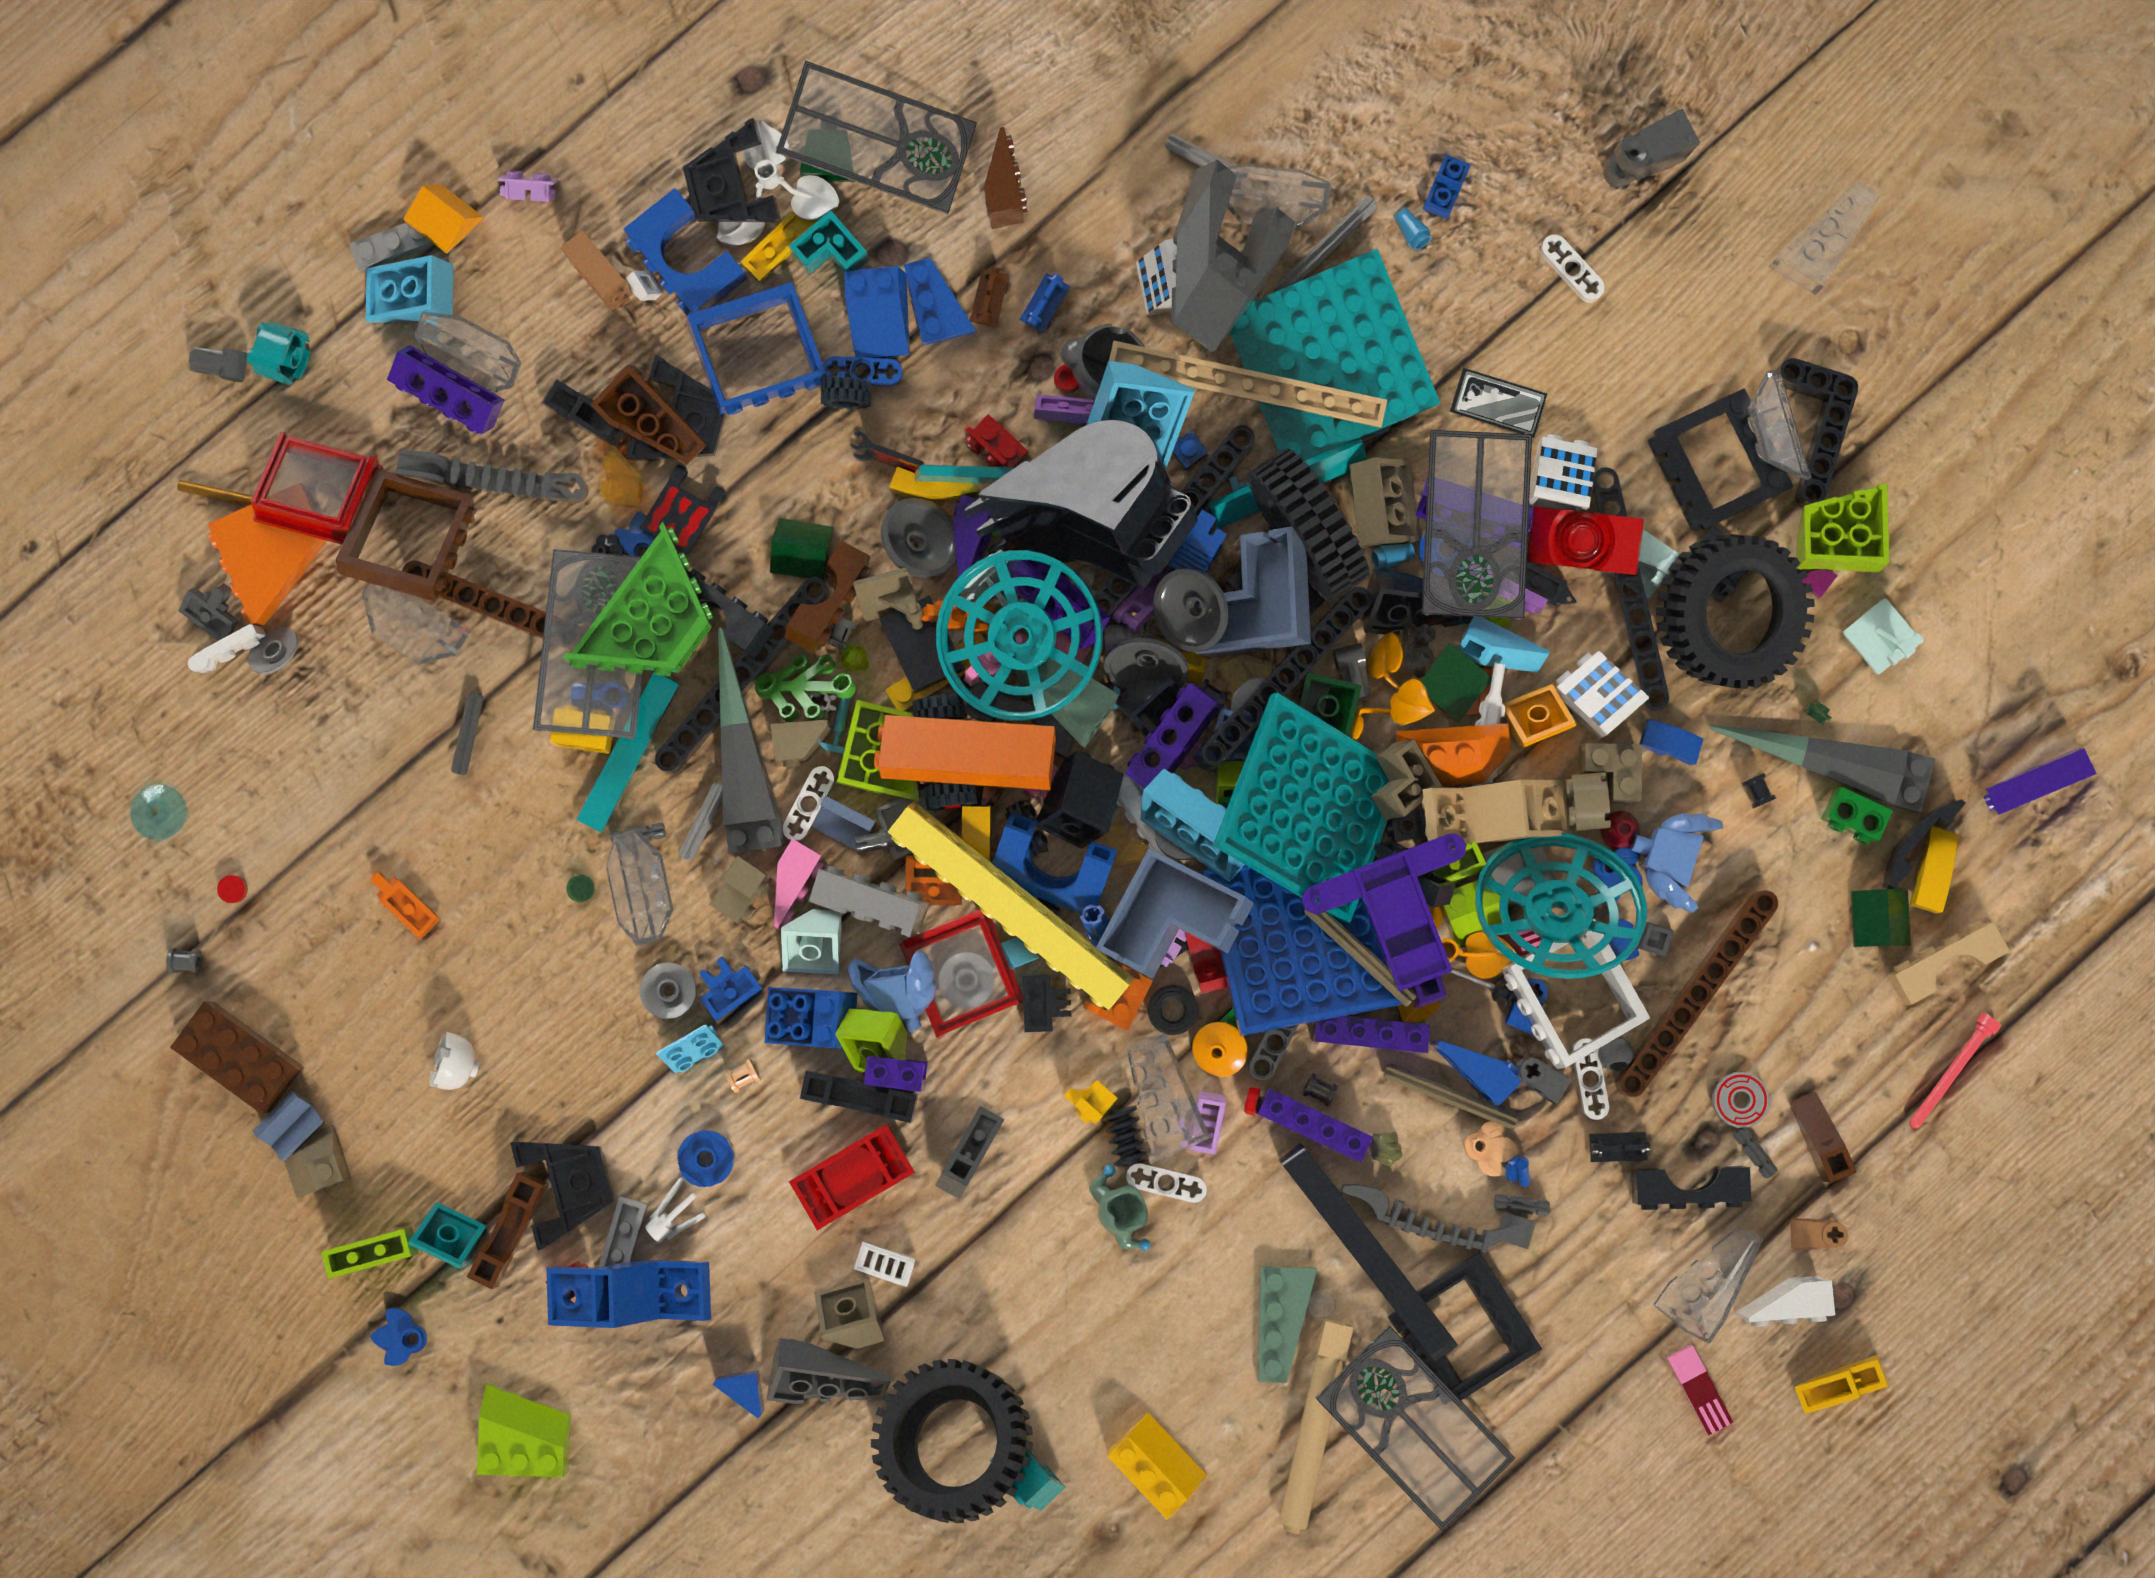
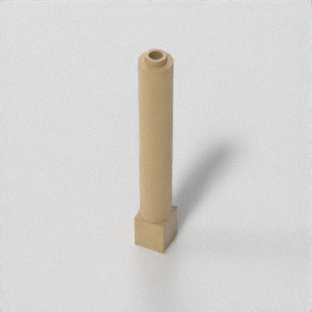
M1325 1318L1322 1321L1316 1348L1317 1355L1279 1523L1284 1525L1283 1530L1300 1534V1530H1306L1332 1419V1415L1316 1398L1342 1374L1353 1332L1352 1325Z

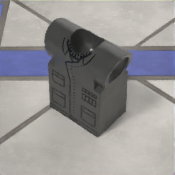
M1683 108L1647 126L1637 134L1627 136L1606 162L1603 170L1605 180L1614 187H1624L1634 180L1643 179L1684 162L1700 144V141Z

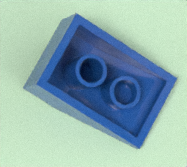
M899 266L844 271L845 299L855 357L886 358L910 355L907 274Z
M1433 1041L1430 1044L1491 1105L1499 1106L1522 1082L1517 1077L1520 1074L1519 1070L1509 1061L1502 1062L1443 1041Z

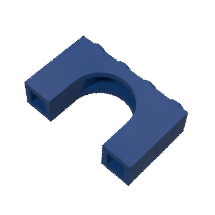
M674 188L624 228L628 236L625 242L634 253L638 250L645 257L642 260L643 264L652 274L656 271L662 279L659 283L669 295L674 292L679 298L676 304L687 316L689 313L714 306L743 283L747 277L728 251H725L707 267L696 273H679L666 264L664 251L668 240L695 217L691 206Z
M1011 812L1004 827L993 865L1029 894L1046 900L1053 905L1068 908L1080 915L1083 914V909L1088 905L1098 906L1118 850L1091 841L1082 866L1076 873L1065 877L1046 874L1034 864L1030 856V844L1038 821Z

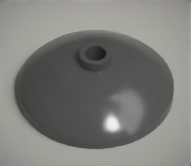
M908 498L897 502L885 514L881 525V540L887 555L900 569L907 568L910 575L930 578L941 575L954 564L957 557L953 520L940 506L929 500ZM910 542L914 543L916 548H914Z
M1180 568L1168 573L1159 582L1154 594L1153 610L1157 625L1165 638L1176 647L1190 652L1202 651L1215 645L1223 636L1228 623L1227 602L1216 581L1201 570Z
M1149 637L1130 638L1115 644L1107 652L1104 662L1107 677L1115 686L1123 691L1133 682L1169 676L1180 689L1185 684L1188 676V664L1184 656L1172 645Z

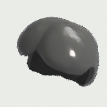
M1112 324L1099 325L1089 330L1083 337L1072 338L1063 345L1061 350L1062 361L1072 370L1074 379L1081 389L1092 398L1096 399L1110 359L1113 341L1145 347L1132 331L1114 327Z

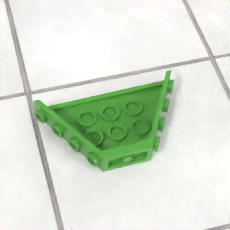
M664 522L661 523L659 526L661 532L571 653L564 654L562 658L567 663H570V667L586 669L587 665H598L597 669L603 671H615V667L626 668V672L642 674L643 670H654L655 675L671 676V672H680L712 628L709 619L713 618V615L707 603L701 604L698 598V594L702 593L696 578H689L686 569L690 568L684 552L679 554L675 547L679 540L672 527L667 529Z

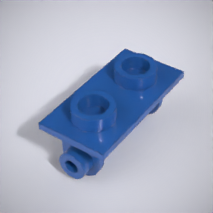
M1046 273L1019 320L1044 333L1068 292L1070 285L1063 282V278L1058 274L1050 275Z

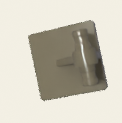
M907 568L893 570L853 582L866 622L883 618L898 610L906 615L907 620L911 622L912 628L920 629L923 626L921 620L922 609L917 603Z

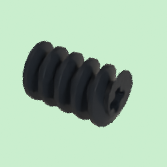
M1137 1105L1110 1110V1114L1103 1118L1104 1122L1113 1123L1111 1127L1106 1129V1132L1115 1134V1137L1109 1140V1144L1118 1145V1148L1111 1151V1155L1120 1156V1159L1113 1163L1114 1166L1124 1167L1149 1161L1140 1159L1147 1154L1146 1149L1138 1148V1146L1145 1142L1144 1138L1135 1137V1135L1142 1131L1141 1127L1133 1126L1140 1118L1130 1114L1137 1109Z

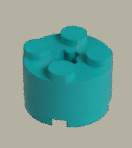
M262 322L257 328V338L254 347L247 354V363L252 365L254 372L259 376L292 385L294 384L292 380L294 378L300 379L307 367L310 350L305 349V341L310 342L309 336L304 331L282 324Z

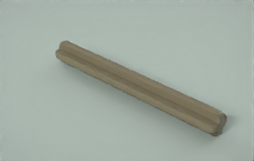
M1305 909L1306 915L1404 1006L1410 1005L1415 1000L1417 995L1411 988L1402 991L1397 990L1390 969L1328 912L1313 914Z
M1388 1064L1385 1068L1383 1076L1386 1079L1507 1128L1513 1129L1516 1125L1518 1116L1514 1113L1393 1064Z

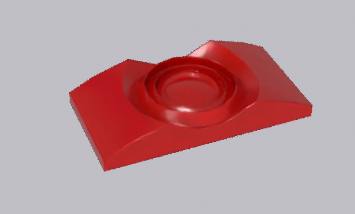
M1534 506L1527 561L1637 575L1644 519Z
M885 1124L790 1180L789 1183L818 1231L914 1174L915 1171L888 1124Z

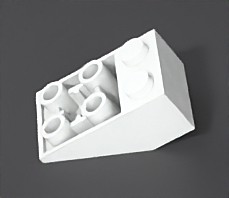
M1820 1276L1788 1278L1738 1310L1736 1317L1745 1320V1323L1757 1327L1768 1326L1770 1320L1780 1321V1324L1798 1323V1318L1809 1319V1322L1827 1321L1826 1316L1835 1315L1832 1280Z

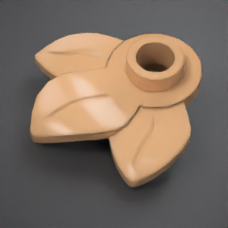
M1492 1121L1485 1122L1479 1132L1467 1136L1464 1142V1151L1470 1159L1477 1162L1481 1172L1489 1176H1500V1162H1507L1519 1154V1149L1511 1139L1504 1137L1506 1127ZM1477 1141L1481 1142L1482 1144V1150L1480 1152L1477 1151L1475 1148V1144Z

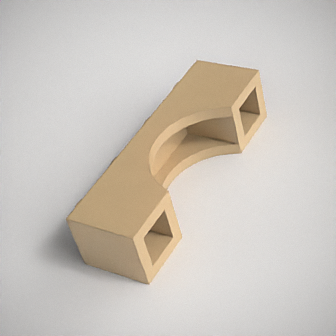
M1979 920L1967 926L1968 932L1959 936L1958 933H1955L1943 939L1944 945L1934 949L1931 946L1919 952V958L1910 963L1909 960H1905L1893 967L1895 971L1887 976L1903 1005H1912L1936 992L1937 972L1941 965L1951 957L1962 956L1976 965H1986L2010 952L1995 923H1983L1982 920Z

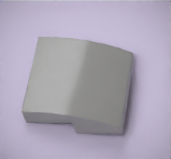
M1503 846L1482 853L1485 862ZM1543 847L1531 848L1537 863L1548 862ZM1520 852L1507 858L1492 872L1491 875L1494 880L1505 886L1515 873L1526 867ZM1552 871L1541 872L1545 881L1555 880ZM1531 876L1519 882L1513 891L1527 897L1529 892L1535 887Z

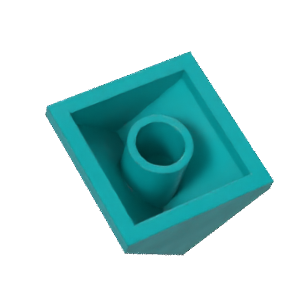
M435 1202L409 1240V1245L460 1269L469 1265L487 1225Z

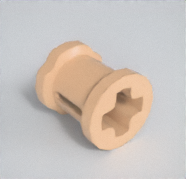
M751 1058L747 1059L745 1064L733 1070H725L727 1080L735 1093L739 1092L741 1087L753 1081H761L758 1070Z

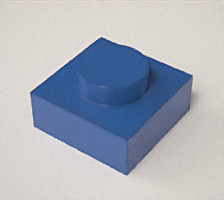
M1191 430L1176 441L1172 453L1183 468L1187 470L1205 457L1208 451Z

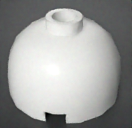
M446 1032V1035H443L433 1061L435 1062V1070L437 1072L431 1071L429 1085L438 1089L453 1090L465 1085L469 1077L476 1076L479 1061L475 1060L473 1045L466 1038L450 1032Z

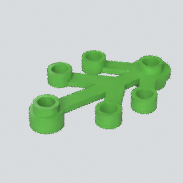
M799 654L777 674L766 672L758 676L755 681V691L762 699H772L785 722L796 720L798 710L793 704L787 703L781 693H792L805 710L804 714L808 720L816 721L823 718L824 712L818 704L811 701L806 693H835L839 698L847 699L854 695L856 684L850 675L846 673L836 675L832 681H812L821 673L829 674L833 672L836 668V663L830 655H822L811 666L808 658L803 654ZM795 672L801 674L793 681H786Z

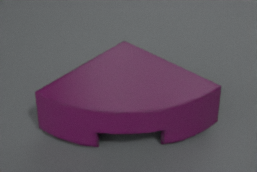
M1814 570L1807 573L1808 577L1803 579L1802 583L1811 584L1813 589L1811 593L1821 598L1838 575L1828 570Z

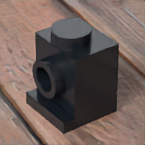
M1419 809L1411 811L1405 817L1389 819L1386 824L1387 837H1392V840L1396 843L1427 838L1425 834V810ZM1404 821L1411 822L1412 829L1410 831L1403 829L1402 823Z

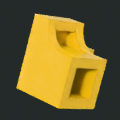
M1097 1079L1087 1089L1077 1090L1070 1087L1064 1094L1077 1108L1075 1114L1087 1124L1090 1120L1096 1124L1118 1099Z

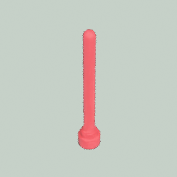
M1981 1013L1976 1020L1975 1033L1911 1118L1909 1124L1912 1128L1917 1129L1921 1126L1983 1040L1997 1033L2002 1026L1997 1020L1986 1013Z

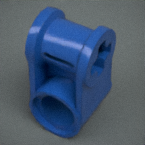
M1527 979L1530 987L1537 984L1536 989L1540 993L1536 997L1543 1007L1548 993L1547 986L1539 979ZM1516 998L1508 1011L1505 1024L1533 1034L1531 1031L1532 1024L1528 1016L1523 1015L1517 1005L1518 999Z

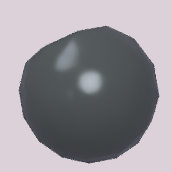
M1617 1037L1598 1049V1059L1601 1065L1609 1071L1627 1069L1633 1061V1048L1622 1037Z

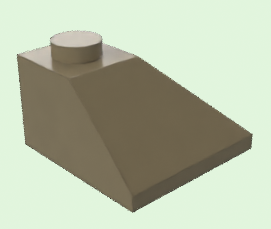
M828 720L770 724L775 759L778 763H783V767L800 766V761H807L820 746V743L832 732V725Z
M333 1125L313 1132L284 1161L296 1198L351 1179Z
M869 1277L814 1292L823 1340L856 1349L885 1341L881 1318Z

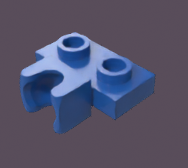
M720 957L717 960L721 968L718 976L713 977L706 970L700 971L701 977L711 989L700 999L715 1021H719L763 989L748 966H744L735 973L724 957Z

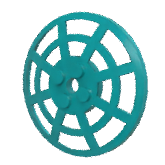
M1011 550L993 554L968 568L954 582L946 594L939 611L936 626V646L939 661L953 689L964 701L977 710L992 717L1006 720L1042 718L1059 711L1071 703L1084 690L1092 678L1102 649L1103 627L1100 611L1094 595L1085 581L1060 560L1043 553L1028 550ZM1012 560H1032L1048 564L1051 567L1045 581L1031 577L1011 578L1006 562ZM995 565L1000 582L985 590L975 603L960 596L964 587L975 576ZM1061 572L1070 577L1080 588L1088 601L1089 609L1075 613L1069 600L1060 590L1055 588ZM1015 586H1032L1041 590L1034 604L1019 602ZM1004 591L1008 605L1000 609L996 614L983 608L994 595ZM1051 595L1062 605L1067 617L1053 621L1044 610ZM956 606L969 613L964 632L965 648L949 652L947 644L948 624L952 609ZM979 618L990 624L988 641L974 645V628L976 620ZM1094 620L1095 646L1091 662L1087 667L1075 659L1080 643L1079 624ZM1071 627V645L1067 655L1055 648L1056 632ZM1021 628H1025L1029 633L1028 641L1024 644H1019L1015 639L1016 632ZM992 652L994 657L1001 663L994 677L984 669L978 656ZM1048 658L1062 665L1052 677L1041 683L1038 666L1042 665ZM969 659L975 672L979 673L978 676L989 685L981 699L974 696L963 685L952 663ZM1012 669L1027 670L1030 686L1015 687L1004 682ZM1069 669L1083 677L1067 696L1057 703L1046 707L1043 691L1058 683L1067 674ZM999 691L1012 695L1032 694L1035 711L1010 712L991 706V703Z
M1562 833L1561 836L1516 839L1497 850L1488 859L1487 865L1480 872L1475 890V908L1477 918L1484 933L1504 956L1532 972L1566 979L1598 975L1615 968L1626 960L1636 949L1643 935L1647 920V902L1644 890L1637 876L1618 855L1603 845L1587 838ZM1557 846L1577 851L1572 864L1555 861L1537 863L1531 848ZM1520 852L1526 867L1515 873L1505 886L1490 878L1492 872L1503 861ZM1587 854L1607 864L1621 877L1623 882L1608 888L1597 876L1583 869ZM1557 871L1568 874L1565 881H1545L1541 872ZM1531 876L1535 887L1529 892L1527 897L1513 891L1519 882ZM1580 877L1590 883L1599 893L1589 897L1581 888L1576 886L1578 878ZM1485 887L1501 896L1499 900L1501 924L1488 925L1483 910ZM1630 891L1636 908L1635 929L1618 926L1619 911L1615 898ZM1508 900L1524 907L1525 919L1510 921ZM1606 903L1609 911V924L1592 920L1594 907ZM1559 908L1564 910L1566 914L1556 915L1551 909ZM1531 929L1542 938L1538 948L1525 941L1517 932ZM1587 931L1604 934V937L1590 949H1587L1580 940ZM1509 934L1519 946L1535 955L1532 962L1511 951L1496 935ZM1613 937L1631 939L1625 950L1610 962L1600 965L1593 957L1602 951L1612 941ZM1553 942L1569 943L1575 953L1555 954L1549 951ZM1546 959L1559 962L1582 960L1588 969L1561 970L1543 965Z

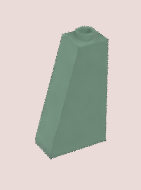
M1048 658L1042 665L1038 666L1041 683L1052 677L1062 665ZM1069 669L1067 674L1058 683L1043 691L1046 707L1057 703L1067 696L1083 677ZM1016 670L1015 675L1026 687L1030 686L1027 670ZM1091 678L1084 690L1071 703L1052 713V715L1085 748L1114 709L1118 694Z

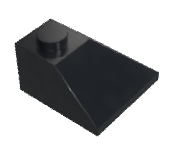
M1169 676L1133 682L1118 696L1116 705L1131 724L1146 738L1152 730L1155 731L1161 724L1160 717L1165 710L1174 706L1178 700L1176 696L1180 689ZM1190 707L1183 713L1185 721L1193 715V710ZM1171 730V731L1168 733L1167 738H1168L1172 733H1174L1175 731H1174V730Z

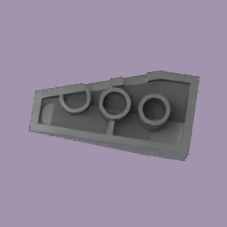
M780 1338L773 1357L767 1400L803 1404L804 1399L821 1398V1402H831L832 1397L846 1396L850 1401L883 1399L890 1385L891 1377L811 1343Z

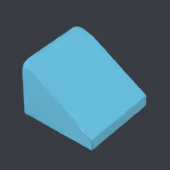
M1018 937L1000 944L1010 970L1039 959L1038 953L1030 952L1024 946V942Z

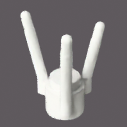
M683 1178L678 1179L658 1209L649 1217L651 1221L645 1226L647 1232L659 1243L665 1238L671 1240L676 1234L694 1225L706 1216L705 1213H701L673 1229L675 1226L673 1219L696 1198L695 1193L686 1198L669 1215L666 1213L662 1214L682 1185Z

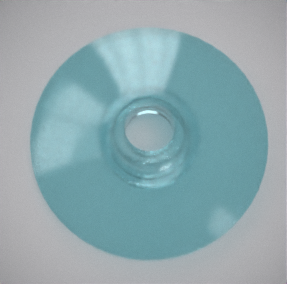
M162 784L151 785L142 789L135 796L130 809V817L135 829L142 836L153 840H164L174 836L183 827L187 816V807L182 795L174 788ZM157 806L159 814L154 817L151 814V810Z

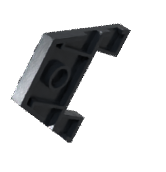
M754 118L747 120L744 123L745 125L735 133L732 131L725 136V140L714 148L710 147L683 167L697 221L781 222L777 201L773 195L750 203L747 201L736 153L762 144L757 121Z
M655 355L649 380L676 388L672 406L707 444L696 457L715 456L727 413L719 414L711 389L666 362L665 359ZM632 436L627 454L628 460L642 461L673 458Z
M518 1141L510 1143L516 1168L545 1160L560 1217L531 1225L537 1250L544 1249L615 1201L601 1146Z

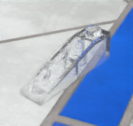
M1738 1226L1714 1245L1709 1255L1700 1262L1698 1260L1690 1265L1691 1269L1683 1276L1673 1278L1653 1305L1686 1333L1710 1344L1728 1317L1763 1241L1762 1237Z

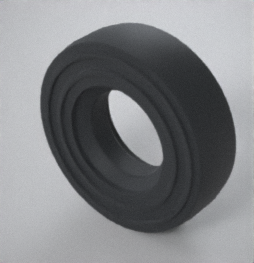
M1179 985L1161 987L1151 996L1147 1010L1151 1024L1159 1032L1166 1035L1185 1033L1194 1025L1198 1016V1004L1194 995L1188 989ZM1169 999L1179 1000L1184 1007L1183 1016L1177 1021H1169L1162 1014V1006Z

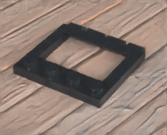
M1745 388L1656 429L1653 432L1655 436L1647 440L1655 458L1662 455L1666 457V459L1658 462V465L1667 483L1675 479L1678 481L1670 489L1679 507L1687 504L1691 507L1682 512L1690 529L1700 526L1702 530H1705L1794 487ZM1726 413L1760 479L1762 487L1713 509L1677 436Z
M1480 1251L1421 1287L1417 1292L1428 1303L1462 1280H1465L1510 1351L1464 1380H1461L1446 1355L1438 1362L1432 1359L1396 1311L1387 1316L1398 1334L1409 1329L1410 1332L1403 1336L1402 1339L1418 1356L1422 1353L1425 1354L1422 1360L1460 1400L1465 1399L1542 1350V1347ZM1420 1367L1421 1371L1423 1372V1374H1424L1425 1377L1427 1378L1428 1382H1432L1433 1380H1432V1379L1429 1377V1375ZM1437 1384L1433 1385L1432 1388L1435 1389ZM1445 1392L1438 1396L1442 1404L1451 1401Z

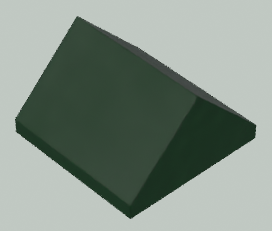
M779 518L771 540L770 573L805 579L818 577L825 582V572L829 560L834 527Z
M1878 889L1851 891L1853 947L1911 946L1908 890Z

